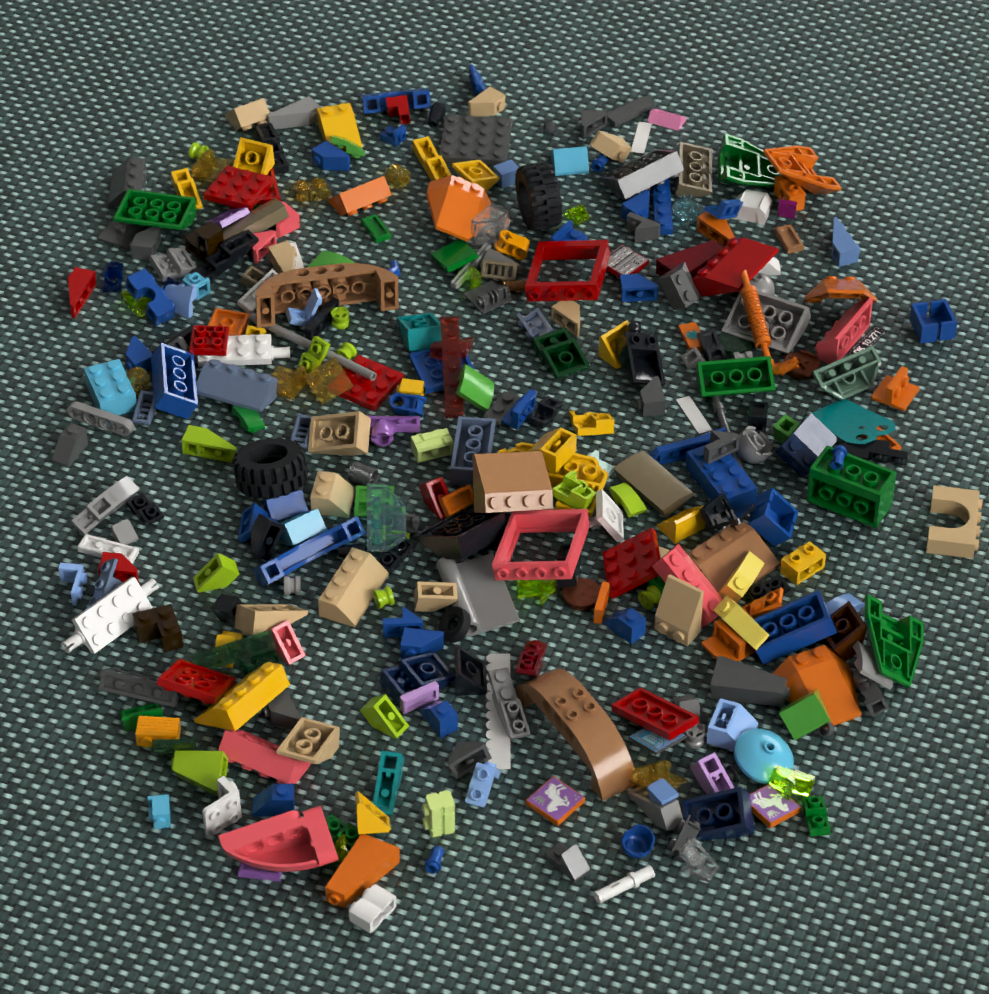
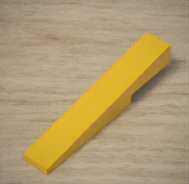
M429 136L413 140L412 150L431 181L451 175L441 155H438Z

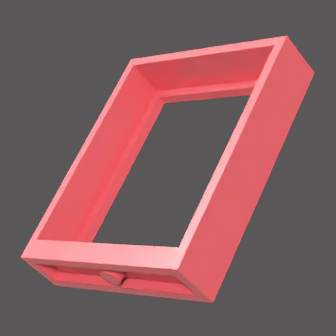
M587 509L512 511L492 562L495 581L572 579L590 527ZM575 532L565 561L510 562L520 533Z

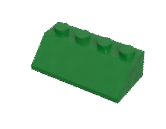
M770 356L697 362L695 375L701 397L771 392L776 390Z

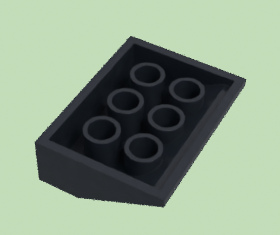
M458 511L412 535V539L445 559H455V562H461L466 560V557L469 555L477 554L480 549L490 547L491 543L501 541L507 526L505 513Z

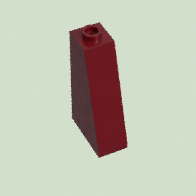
M711 240L658 258L656 260V274L662 276L680 263L685 262L692 278L697 275V271L707 265V261L717 255V251L724 248V246L715 240Z

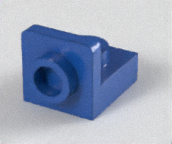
M402 124L398 128L387 127L380 133V140L396 147L406 139V126Z

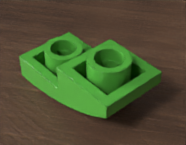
M336 135L331 137L330 143L335 144L336 147L345 148L347 146L346 153H349L350 157L360 158V156L366 154L364 149L346 138Z

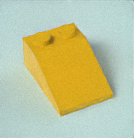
M350 103L317 108L318 126L324 142L326 140L331 142V137L336 135L346 138L362 148L357 123ZM345 146V148L339 149L343 152H346L347 146Z

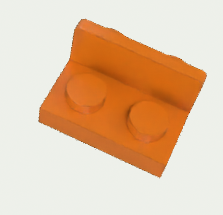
M901 366L894 377L889 375L884 377L872 394L871 399L905 411L919 392L920 387L908 383L910 378L908 377L909 368Z
M721 618L714 621L713 636L702 641L701 644L716 660L718 656H723L739 662L756 652L747 641Z

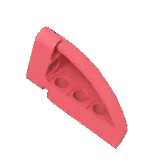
M321 805L302 811L304 817H301L300 813L296 810L289 811L218 835L223 851L229 857L248 866L275 872L303 871L339 860Z

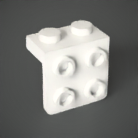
M225 776L217 779L219 799L205 807L202 811L205 835L207 837L220 833L222 829L236 823L242 817L239 790L233 781H229Z

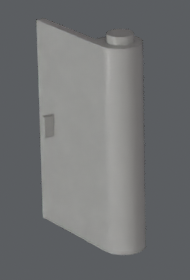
M493 553L456 564L455 559H445L442 557L436 563L442 582L456 583L458 600L451 604L452 607H461L470 614L471 624L466 636H474L520 622L505 581H495L492 568Z

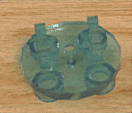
M691 194L688 195V198L682 195L681 200L675 202L671 210L673 216L679 220L678 222L681 225L697 223V217L706 212L701 204L693 201Z

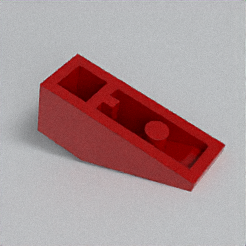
M75 267L67 277L72 318H76L97 285L95 271Z

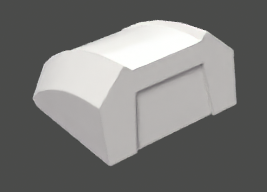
M749 189L739 194L736 199L741 200L743 204L737 217L731 219L765 225L773 203L769 194Z

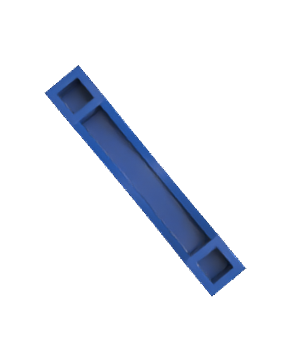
M358 516L258 565L252 570L260 586H264L317 557L366 534Z

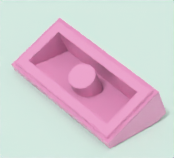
M660 109L650 110L648 118L649 123L676 131L680 130L686 121L684 116Z

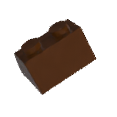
M850 601L831 614L837 633L826 637L834 651L844 661H847L856 654L853 645L856 641L863 643L868 628Z

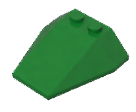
M725 133L717 159L718 181L734 186L774 187L775 177L781 174L777 172L765 156L764 150L741 138Z
M867 594L865 595L864 623L868 627L866 634L880 675L908 688L911 686L924 641V622L912 616H907L897 621L882 613V601Z

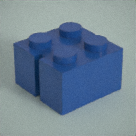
M946 299L930 301L928 317H926L928 302L911 304L909 320L920 344L935 342L936 339H939V341L955 339L957 320Z
M773 487L757 495L754 501L756 508L752 511L753 514L750 515L748 524L774 547L791 539L794 529L793 524L796 522L799 511Z

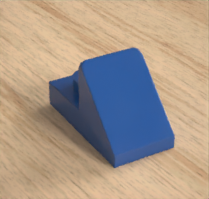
M402 607V618H383V638L402 637L404 628L423 629V620L405 607Z

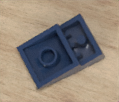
M433 651L401 659L399 666L383 669L379 683L400 708L401 695L434 681L437 682L439 690L451 683L455 676Z

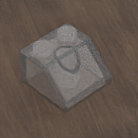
M491 203L471 221V248L480 249L484 243L490 244L491 248H493L495 242L500 238V232L502 230L509 231V210Z

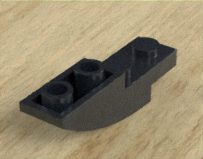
M874 440L866 444L848 442L840 444L846 448L847 453L867 461L872 459L878 463L883 461L890 462L894 466L907 465L908 452L891 449V441Z

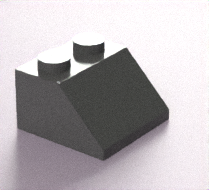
M685 262L680 263L658 278L673 310L688 307L697 301L700 295Z

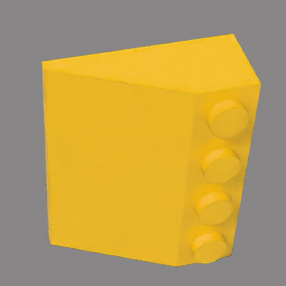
M267 662L252 671L228 690L215 704L210 705L197 716L194 722L236 731L290 685L282 664Z

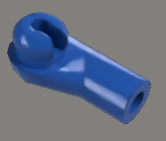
M393 260L389 263L390 268L387 270L399 277L400 269L398 262Z

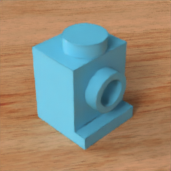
M197 272L193 274L188 273L182 279V283L185 286L196 284L197 298L195 300H199L211 293L210 279L204 278Z
M169 794L148 796L149 821L153 820L154 829L171 828Z

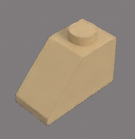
M492 87L487 88L468 102V116H495L505 109V94Z
M599 130L590 143L593 148L604 155L623 163L632 150L631 146L622 137Z
M559 301L553 305L551 320L562 328H566L567 331L576 337L580 336V305L575 301Z
M417 581L414 592L415 611L435 612L458 600L456 583Z

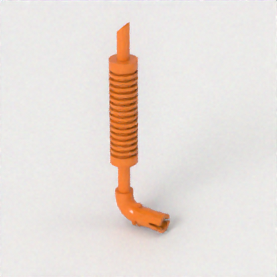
M744 270L741 275L744 288L741 289L740 293L756 348L761 349L763 357L770 356L768 346L772 342L755 286L750 285L747 270ZM794 356L789 360L776 364L771 358L773 375L782 374L783 376L787 372L799 368L800 365L797 358Z

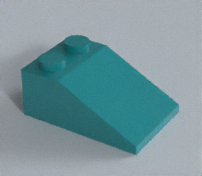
M432 313L396 317L405 347L409 351L417 352L422 349L445 345L444 326Z

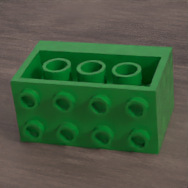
M826 445L810 468L807 502L877 528L893 505L897 472L849 453L844 458L843 468L841 470H834L830 466L833 457V447Z

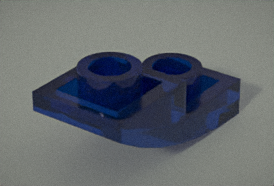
M110 262L105 264L103 292H121L123 263Z

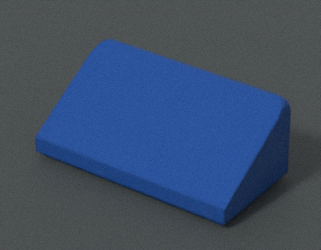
M470 64L469 79L474 94L477 96L486 88L482 76Z

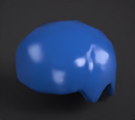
M633 825L622 836L621 847L623 852L631 858H644L653 848L654 834L645 825Z

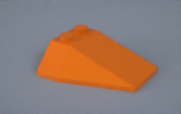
M797 145L764 149L763 151L778 173L813 194L833 193L840 191L842 188L835 178L819 176L814 172L812 168L818 156L811 147Z
M453 175L429 182L426 196L435 229L468 242L491 220L494 207L483 187Z
M827 276L803 299V302L822 303L824 298L857 299V302L872 298V304L877 302V298L860 280H855V277L837 279L836 276Z
M821 645L789 656L772 673L787 679V687H790V697L788 700L790 703L817 689L830 717V722L834 726L858 718L862 714L850 666L834 649L828 646Z

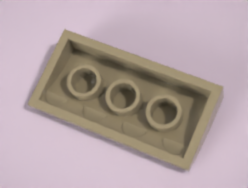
M680 141L676 151L684 170L679 172V176L675 177V195L685 197L711 195L712 149Z
M273 198L250 211V214L222 228L224 242L246 230H250L252 233L263 232L286 219L289 215L285 205L278 199Z
M645 451L628 457L614 467L616 476L622 482H626L665 519L694 495L689 488Z

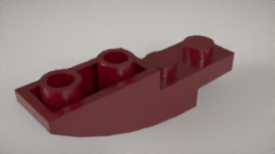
M539 640L527 641L524 651L521 652L515 673L538 677L543 668L547 643H542Z

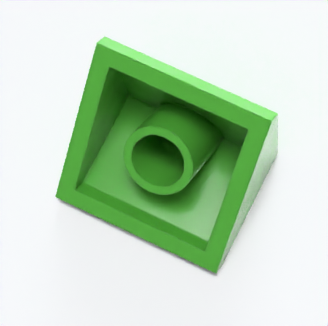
M817 689L781 708L779 712L794 740L831 721Z

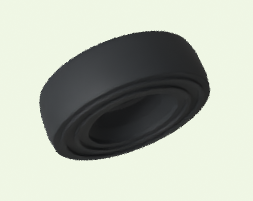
M454 606L449 608L442 615L439 622V631L444 632V640L452 643L462 640L470 628V614L461 607ZM458 618L457 627L451 631L453 621Z

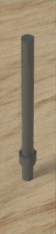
M712 396L713 410L718 416L721 428L725 427L726 432L731 433L724 413L725 407L723 403L720 402L719 396ZM732 452L731 455L743 469L738 452Z

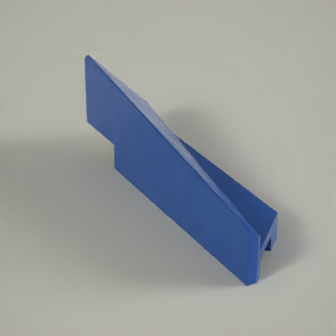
M726 428L715 429V431L726 432ZM711 431L691 439L656 447L649 455L660 465L686 459L687 451L710 443Z

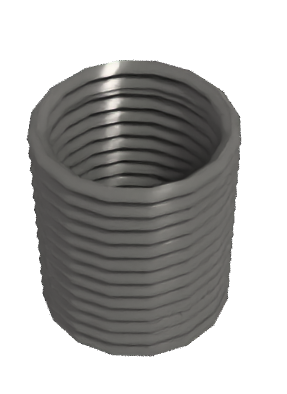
M357 461L351 465L348 471L349 481L362 486H374L379 475L378 469Z

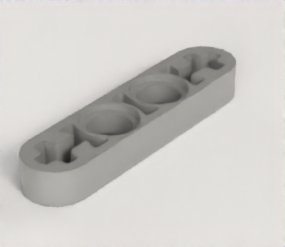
M73 401L67 408V413L71 418L121 436H129L135 427L128 418L78 401Z

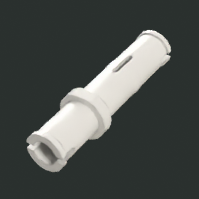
M647 865L636 872L631 871L627 873L626 877L594 891L595 901L601 904L632 887L634 889L639 887L641 883L655 877L653 868Z

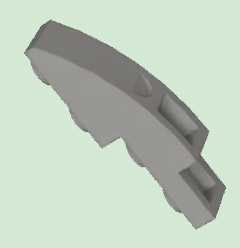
M126 476L89 503L86 509L78 514L71 523L85 536L107 516L118 510L140 489Z
M508 667L488 671L487 675L493 691L492 699L508 737L511 740L530 736L531 733L520 699H517Z

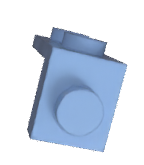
M313 289L304 310L287 308L285 314L289 324L306 326L314 319L317 308L322 303V297L318 289Z
M60 562V582L74 583L71 590L72 605L77 606L78 600L82 599L83 585L87 583V573H84V566L82 564Z
M487 761L484 764L476 763L465 798L466 803L482 808L486 806L493 780H499L501 773L496 768V764Z

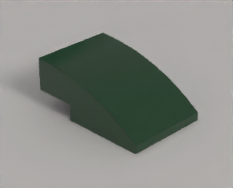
M566 328L533 338L532 349L543 366L556 379L590 368L575 338H571Z

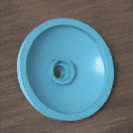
M759 728L747 730L739 736L734 746V757L737 765L746 776L762 784L780 783L789 776L793 769L794 758L790 747L779 735L772 731Z

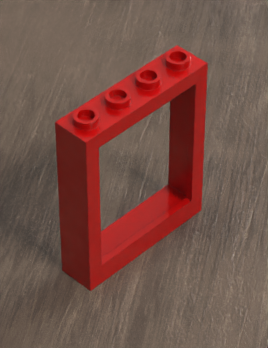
M609 241L538 242L525 284L527 302L598 300L610 258ZM596 259L590 281L537 282L543 260Z

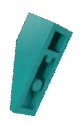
M381 751L373 804L386 815H393L405 758L402 753Z

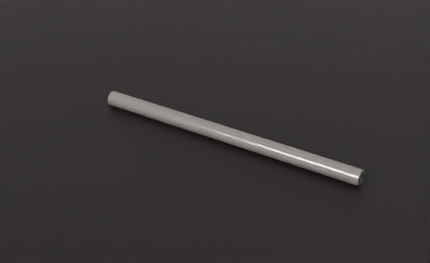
M252 313L249 316V321L256 324V314ZM276 323L275 326L263 327L309 349L310 340ZM328 350L325 356L326 359L371 381L376 379V372Z

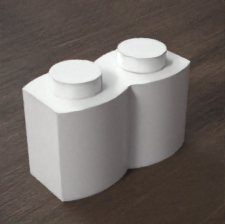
M376 884L371 888H367L362 898L351 904L349 908V921L372 933L382 923L383 919L387 918L395 909L396 896Z

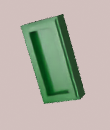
M377 214L361 219V225L376 244L392 239V234Z

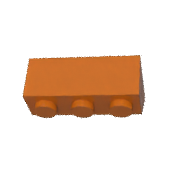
M382 176L328 199V202L341 216L347 214L349 217L358 213L357 209L362 208L364 211L373 207L372 203L377 202L379 205L388 201L387 197L392 194L385 177Z

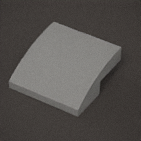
M184 247L168 248L167 254L150 255L149 262L161 281L182 278L188 273L192 274V271L197 268Z
M856 641L853 649L857 653L858 658L854 664L859 673L891 690L893 680L879 674L871 648Z

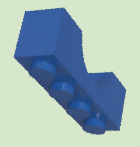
M428 88L362 94V112L368 114L388 110L386 98L407 95L409 108L431 107L430 91Z

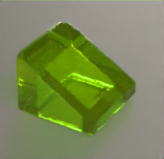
M583 203L569 209L565 213L566 217L573 221L575 225L591 219Z
M471 265L468 266L470 290L481 285V273Z
M342 834L334 844L339 859L335 861V864H341L348 854L345 834Z

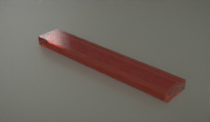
M440 317L445 419L458 418V416L464 417L463 398L455 394L460 383L458 377L461 372L459 317Z

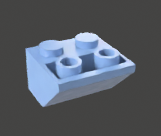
M720 698L708 726L707 744L734 751V746L739 736L747 730L756 729L758 722L741 704Z

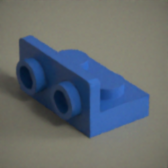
M569 220L551 236L550 241L587 240V234L573 229V221Z
M530 389L526 395H522L502 418V423L518 429L535 409L537 392Z

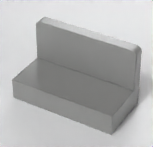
M491 248L488 249L483 258L485 260L517 263ZM518 263L517 272L521 273L524 266ZM491 264L488 265L489 273H491ZM495 265L494 275L498 274L499 265ZM502 266L501 276H504L505 266ZM509 266L508 277H511L512 267Z

